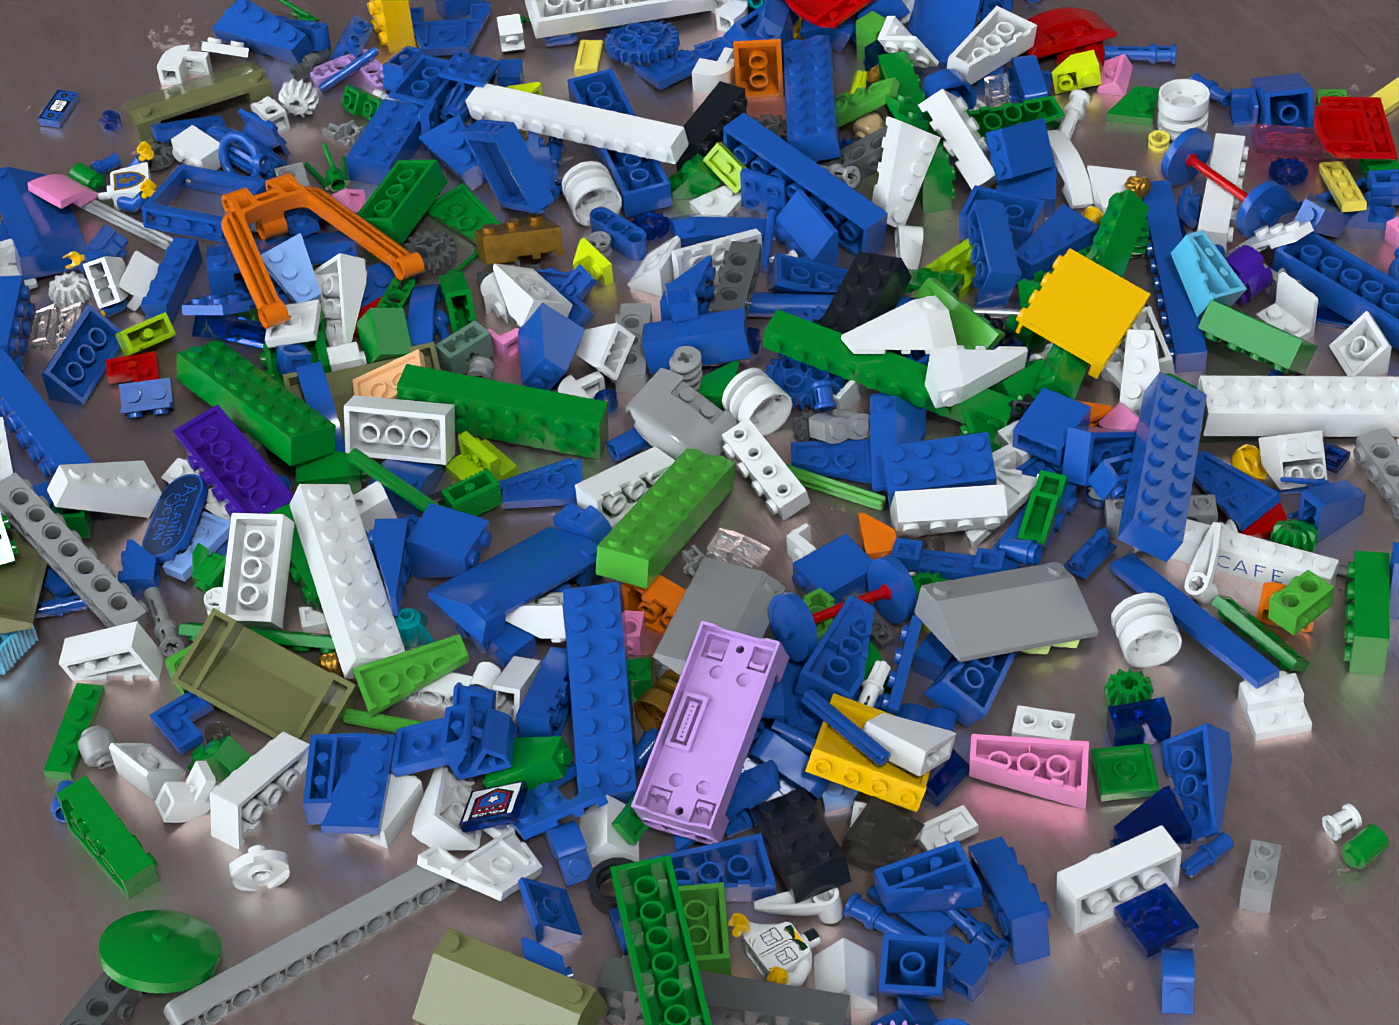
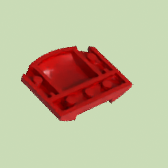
M785 0L790 9L802 19L823 28H836L873 1Z
M1074 7L1056 8L1027 19L1037 25L1034 46L1023 53L1026 56L1036 55L1037 58L1116 37L1117 32L1095 12Z
M1321 97L1319 102L1321 105L1315 108L1314 127L1322 146L1329 154L1336 158L1397 159L1398 155L1380 97Z

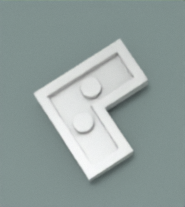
M961 805L912 828V836L922 850L926 852L957 840L961 841L978 833L979 825L965 806Z

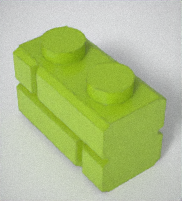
M166 312L115 334L124 356L132 355L176 335Z

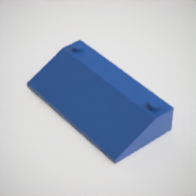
M915 0L907 30L912 36H916L939 61L937 67L922 68L915 66V74L927 76L939 70L947 69L948 57L974 30L981 0Z
M3 167L0 168V213L14 245L16 266L19 274L23 276L24 280L77 270L75 267L66 269L65 266L72 264V260L68 257L63 258V256L72 251L81 254L87 245L70 206L67 205L60 209L28 191V182L46 176V174Z
M341 231L316 233L303 237L311 265L324 264L339 253L357 257L355 241ZM294 236L254 241L261 255ZM227 243L207 245V270L211 294L234 293L236 291L234 273L241 272Z
M549 526L428 591L427 596L478 643L483 645L503 634L506 614L571 578L581 587L593 584L604 576L596 574L597 544L590 538Z

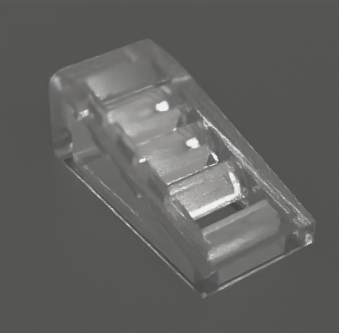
M1008 73L984 77L986 106L992 108L1011 102V86Z

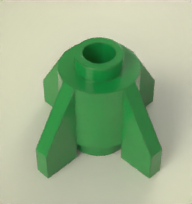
M198 543L192 552V580L195 582L194 587L206 593L212 588L223 587L227 555L221 556L212 552L208 557L207 555L210 550Z

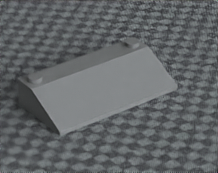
M703 557L653 657L681 676L701 621L716 624L726 630L762 639L770 623V601L774 596L783 593L786 587L763 571Z
M1059 562L921 585L914 611L915 615L959 662L1096 637L1099 633L1075 578Z

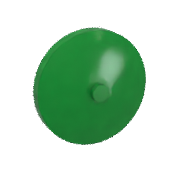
M145 910L123 916L104 930L99 940L98 958L104 972L111 979L125 987L148 993H174L194 988L212 977L219 967L222 947L216 931L209 924L195 916L172 910Z

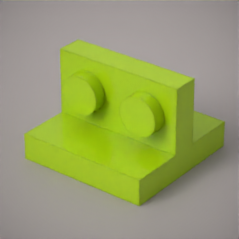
M969 238L924 267L937 272L954 270L959 274H964V285L957 293L958 299H961L975 289L973 288V278L976 277V266H971L973 246L969 245Z
M467 431L458 435L461 454L444 465L445 472L457 482L465 480L466 477L470 478V475L474 476L479 471H484V468L489 469L498 481L513 477L519 473L518 466L487 439L481 441L477 437L474 438Z

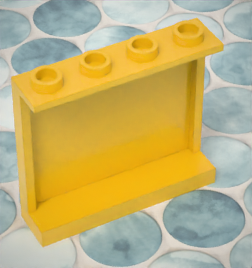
M1069 248L1064 257L1059 255L1054 262L1052 268L1055 270L1052 274L1046 273L1040 284L1042 286L1041 290L1035 289L1028 301L1030 306L1028 308L1023 307L1016 318V321L1019 322L1016 333L1019 334L1025 326L1091 364L1092 366L1088 374L1097 379L1127 335V329H1131L1145 308L1150 293Z
M834 693L830 701L832 706L862 730L868 720L882 713L889 714ZM824 721L805 772L914 812H917L930 774V771L919 777L890 761L886 765L878 766Z

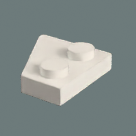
M727 185L690 201V209L695 214L733 216V212L742 205L741 193L735 194Z

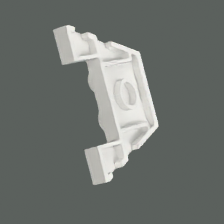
M503 814L479 818L478 827L494 839L462 860L456 859L438 844L418 855L417 864L420 867L499 901H502L519 889L518 880L521 877L534 880L541 875L543 867L527 844L520 842L515 835L516 830L511 823H506Z

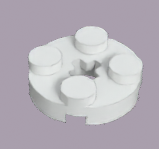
M263 845L252 846L248 849L247 854L240 856L229 864L230 876L234 887L247 892L258 891L257 886L267 885L268 889L277 887L285 882L290 875L287 853L277 850H266Z

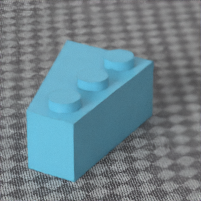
M1204 230L1187 234L1171 252L1197 317L1204 315L1210 300L1232 306L1247 290Z

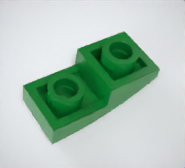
M346 85L341 107L353 115H362L371 120L383 99L360 88Z
M897 94V97H886L887 105L897 120L928 131L930 122L922 118V113L918 112V104L911 101L912 97L905 94Z

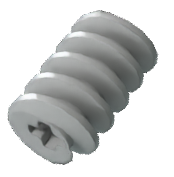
M681 346L674 351L673 356L669 360L670 371L684 376L683 381L697 392L703 378L701 353L692 346Z

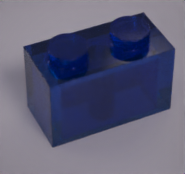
M1164 697L1107 707L1106 730L1112 747L1161 743L1171 736L1172 718Z

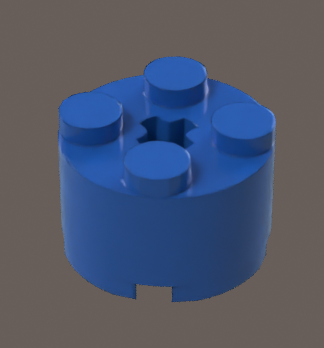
M942 69L925 77L922 88L925 100L941 89H944L958 98L961 96L966 102L968 109H974L977 102L976 91L956 69Z

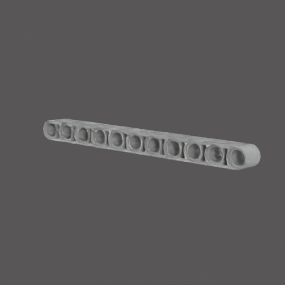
M418 865L174 998L165 1006L163 1014L170 1025H212L457 890L462 884Z

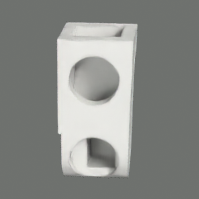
M267 96L261 101L251 104V110L262 120H270L278 127L277 132L279 135L291 130L286 110L274 99Z

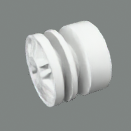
M1175 79L1161 86L1158 94V130L1167 132L1170 135V140L1173 141L1189 128L1198 127L1207 132L1210 102L1209 89L1203 83L1191 79Z
M595 161L582 162L572 167L564 175L562 192L578 223L591 227L589 214L592 209L597 207H606L616 214L619 213L622 206V198L606 166Z
M750 368L736 375L727 385L722 397L723 408L727 409L733 418L739 423L749 418L763 437L776 432L786 422L792 409L791 397L759 368Z
M1147 592L1133 595L1118 604L1112 612L1111 623L1120 641L1119 644L1124 657L1129 664L1139 668L1158 666L1169 661L1180 650L1182 645L1181 635L1173 620L1168 603L1161 595Z

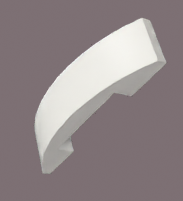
M1047 131L1055 165L1065 183L1062 192L1070 208L1093 206L1094 199L1090 180L1076 148L1060 131Z

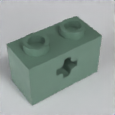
M475 320L435 345L440 369L458 374H464L470 370L469 365L473 358H490L494 355L491 333Z

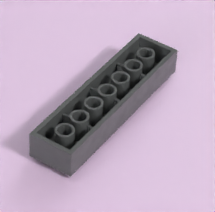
M607 956L598 983V992L608 1005L602 1016L603 1021H608L614 1025H644L630 960ZM699 971L712 1025H851L850 995Z

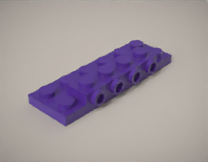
M218 404L173 430L175 437L189 454V457L186 458L189 466L194 472L198 469L200 470L199 476L207 487L212 485L213 489L211 491L219 503L222 501L226 503L224 507L230 517L232 513L268 514L291 502L293 494Z

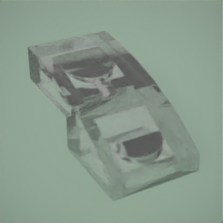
M723 528L718 530L706 548L727 563H730L733 558L747 568L755 570L759 568L770 550L769 547L748 536Z

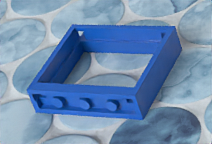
M480 119L461 131L501 207L540 214L546 211L545 209L549 207L550 203L555 201L514 122Z
M180 164L141 206L144 228L228 244L221 226L223 216L170 207L169 205L185 187L218 194H227L245 187L255 196L266 192V179Z

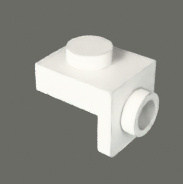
M807 523L792 530L786 536L787 554L794 562L816 550L811 544V529Z

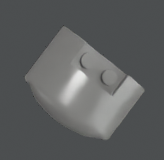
M660 368L625 407L626 414L629 411L635 421L633 426L652 447L656 446L674 460L686 448L698 449L702 453L713 456H723L725 452L722 446L725 443L722 434L739 424L727 409L723 412L683 381L684 376L664 368Z

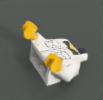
M734 913L727 924L734 927L731 931L734 937L738 938L742 934L745 936V955L763 980L801 987L812 968L811 949L821 944L817 931L811 928L799 934L790 922L758 924L748 921L747 917L741 913Z

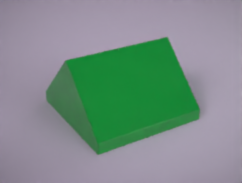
M370 308L356 322L362 351L365 353L367 364L409 354V347H412L413 344L404 308Z

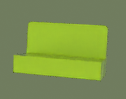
M718 142L703 161L735 194L741 193L740 171L746 167L722 142Z

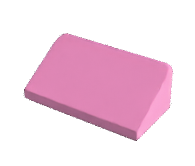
M1126 54L1104 61L1101 72L1102 84L1097 87L1098 93L1118 96L1126 95L1133 69Z
M1120 402L1099 421V425L1102 428L1137 430L1139 417L1124 403Z

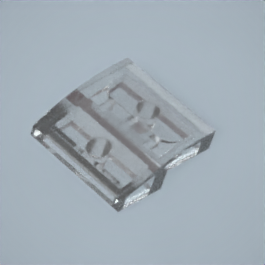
M79 302L60 310L56 304H52L37 310L32 321V332L29 336L28 347L32 350L58 349L86 306Z

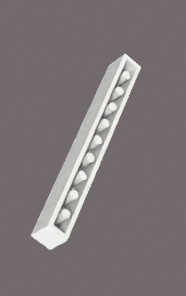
M486 84L484 88L476 86L465 100L471 118L476 120L514 122L517 129L654 159L660 162L676 164L689 145L685 129L682 126L492 84Z

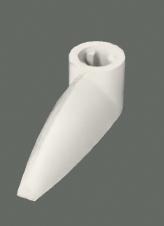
M897 225L894 236L896 257L902 258L908 269L917 270L921 258L923 228Z
M1213 522L1204 537L1189 569L1184 585L1188 594L1201 605L1211 604L1216 595H1218V588L1213 583L1219 561L1222 524Z
M838 888L799 903H795L789 891L754 901V909L756 911L786 916L818 915L819 920L825 924H833L841 920L844 910Z

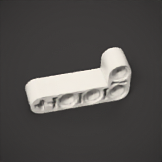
M480 662L473 676L450 672L402 700L446 709L453 706L454 686L458 682L464 686L473 685L492 690L494 682L501 674V670L493 663Z

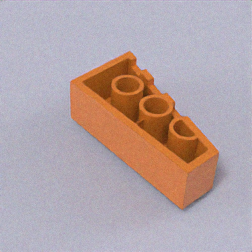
M660 574L647 589L623 582L624 609L627 611L645 612L646 629L663 636L686 590Z

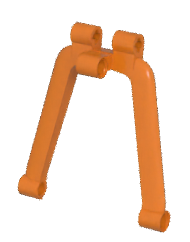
M290 173L266 180V192L255 196L245 187L222 195V205L226 212L221 222L222 231L254 304L258 309L260 322L265 329L291 320V316H289L285 304L276 293L248 225L256 222L257 232L264 241L286 234L288 232L287 222L284 218V211L299 207L312 210L393 269L396 278L400 281L424 272V263L418 252L410 253L327 192L313 186H302Z

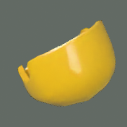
M1245 444L1235 450L1231 457V466L1259 482L1266 480L1268 473L1261 465L1260 450L1257 447Z

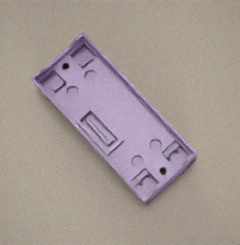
M701 621L631 805L641 818L642 823L649 827L708 845L722 842L729 823V819L725 814L773 684L774 682H781L789 661V655L784 650L781 642L768 638L752 637L723 629L713 623Z

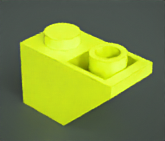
M1094 50L1070 55L1051 72L1055 94L1102 84L1099 63Z

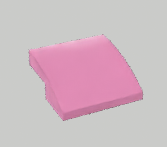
M62 174L46 175L28 182V191L60 209L71 203L81 207L98 197L97 192Z

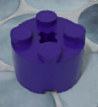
M1248 245L1238 246L1224 257L1247 288L1235 302L1237 305L1244 306L1272 284L1273 275L1270 267H1264L1262 263L1264 260L1263 256L1253 247Z

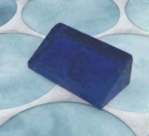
M953 748L950 759L930 770L927 780V788L923 799L936 807L945 800L969 773L970 765Z

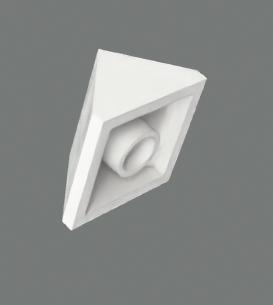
M675 236L647 253L627 285L631 289L662 297L665 291V284L671 283L674 279L672 250L681 248V239Z
M1366 311L1329 345L1347 376L1376 377L1388 373L1392 347L1371 314Z
M150 743L110 744L109 749L117 773L152 801H156L165 781L179 782L187 773Z
M606 795L605 797L609 803L599 808L595 803L585 810V814L580 816V831L587 845L586 850L591 864H599L613 857H624L638 862L639 841L634 845H628L612 825V822L626 804Z
M842 938L814 956L816 990L850 995L851 1010L877 1009L874 953Z

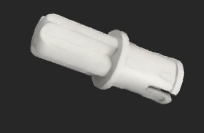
M877 660L874 663L868 678L862 682L863 689L857 702L866 703L867 706L874 707L878 696L884 692L883 685L890 672V666L886 661Z

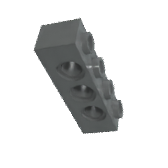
M886 125L842 148L841 157L821 160L816 163L824 166H831L833 164H841L843 167L856 166L860 171V181L877 173L878 163L882 161L884 150L882 141L883 137H886L888 126Z
M731 241L729 251L724 252V268L719 270L720 284L715 285V302H710L709 313L745 308L747 319L762 264L761 244Z
M103 972L60 1025H121L123 1021L130 1018L136 1005L149 993L125 987Z

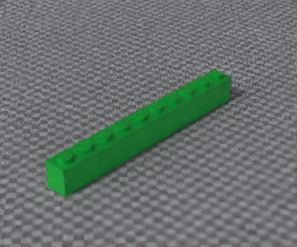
M1131 189L1120 193L1117 192L1110 197L1106 212L1101 218L1098 232L1093 238L1094 242L1090 252L1086 256V258L1121 278L1124 275L1149 211V207ZM1053 343L1047 353L1045 365L1039 373V380L1035 389L1040 392L1044 387L1075 400L1089 363Z
M777 309L764 330V348L838 375L843 379L853 380L867 388L877 390L889 396H898L908 403L935 412L940 416L948 417L964 424V414H971L995 427L996 433L998 430L1012 424L1015 418L1010 416L1012 408L1009 406V402L1017 399L988 388L961 403L950 407L935 408L925 387L927 365L890 351H886L885 354H853L841 340L842 333Z

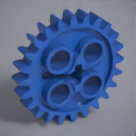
M651 20L650 22L643 21L625 24V26L618 25L617 29H611V33H607V38H605L606 53L609 54V57H614V61L621 59L622 64L629 61V65L638 62L639 65H642L643 62L651 64L653 60L660 62V58L668 59V55H674V51H678V46H680L679 31L676 30L675 26L671 27V23L664 24L663 20L657 23L655 20Z
M778 353V359H770L771 365H766V372H764L791 397L792 409L796 405H800L801 410H804L806 405H810L814 409L815 397L814 391L810 388L811 384L820 381H833L832 393L837 395L841 391L840 389L845 386V381H848L838 375L820 370L801 361H796Z

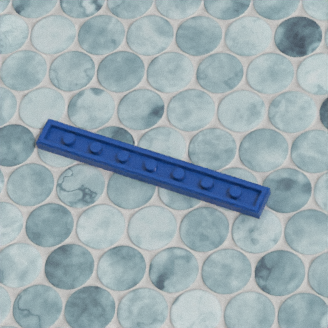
M1131 552L1110 563V571L1138 594L1146 592L1157 593L1164 597L1173 615L1174 622L1256 689L1279 677L1280 669Z

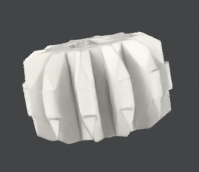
M292 78L290 82L285 81L278 100L280 101V106L285 108L287 114L293 113L295 117L301 115L305 118L307 114H312L315 111L319 96L317 95V88H313L311 82L304 83L303 79L296 81Z
M72 271L70 274H66L64 272V275H56L55 280L49 282L48 295L56 309L63 308L65 312L72 308L76 310V307H84L85 302L90 301L91 287L83 273L76 274L75 271Z

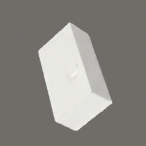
M354 395L344 405L345 453H349L353 448H357L371 458L446 465L455 455V405Z
M232 513L220 612L237 620L245 627L283 628L295 522L284 514Z
M1161 825L1104 852L1094 853L1086 860L1057 872L1056 909L1074 934L1178 887L1182 851Z

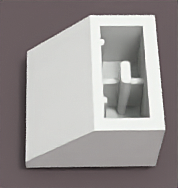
M1322 430L1258 438L1261 465L1280 490L1300 488L1307 485L1281 482V477L1325 478L1327 480Z

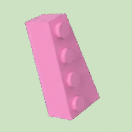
M971 734L969 777L1085 810L1089 741Z

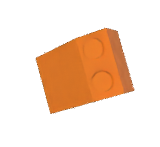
M781 39L733 41L736 86L745 88L746 99L784 97Z

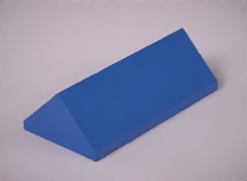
M90 304L85 307L41 374L49 400L78 406L84 405L106 371V359L114 358L120 349L115 334L122 330Z
M745 308L699 315V318L676 323L671 319L643 325L642 346L651 375L656 374L660 368L670 370L669 360L673 356L674 351L681 346H692L698 349L702 357V367L752 359Z

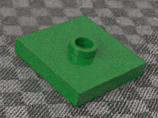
M1149 743L1091 749V758L1100 801L1159 796L1160 789Z

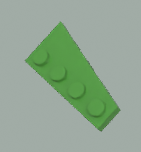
M460 634L353 668V674L371 718L469 662V655Z

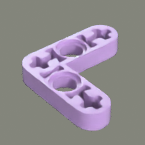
M363 49L362 52H361V54L359 55V57H360L362 54H364L365 52H367L368 50H367V49ZM349 53L314 67L310 72L312 84L318 87L322 82L340 71L338 68L347 66L358 57ZM376 57L344 78L347 79L359 74L372 91L377 89L385 91L386 94L391 92V90L383 87V66Z

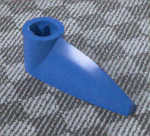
M281 19L305 33L314 51H323L331 47L327 23Z

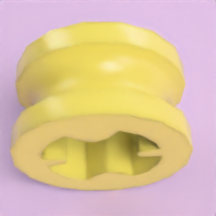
M1162 130L1151 132L1148 136V149L1154 153L1166 152L1170 146V135Z

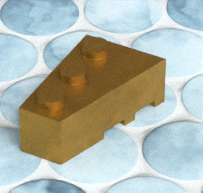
M531 213L527 218L507 219L505 223L498 225L486 224L482 226V229L474 230L478 258L486 265L518 261L517 257L532 254L533 259L541 258L540 253L556 252V256L564 255L561 227L542 213Z

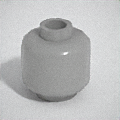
M96 725L82 732L81 738L78 741V748L87 766L106 769L114 764L109 747L111 743H117L110 729Z

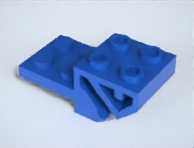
M463 703L447 707L443 718L397 729L391 770L395 777L450 765L457 779L461 780L511 768L516 725L510 714L487 708L479 723L477 722V726H474L475 710L473 706Z

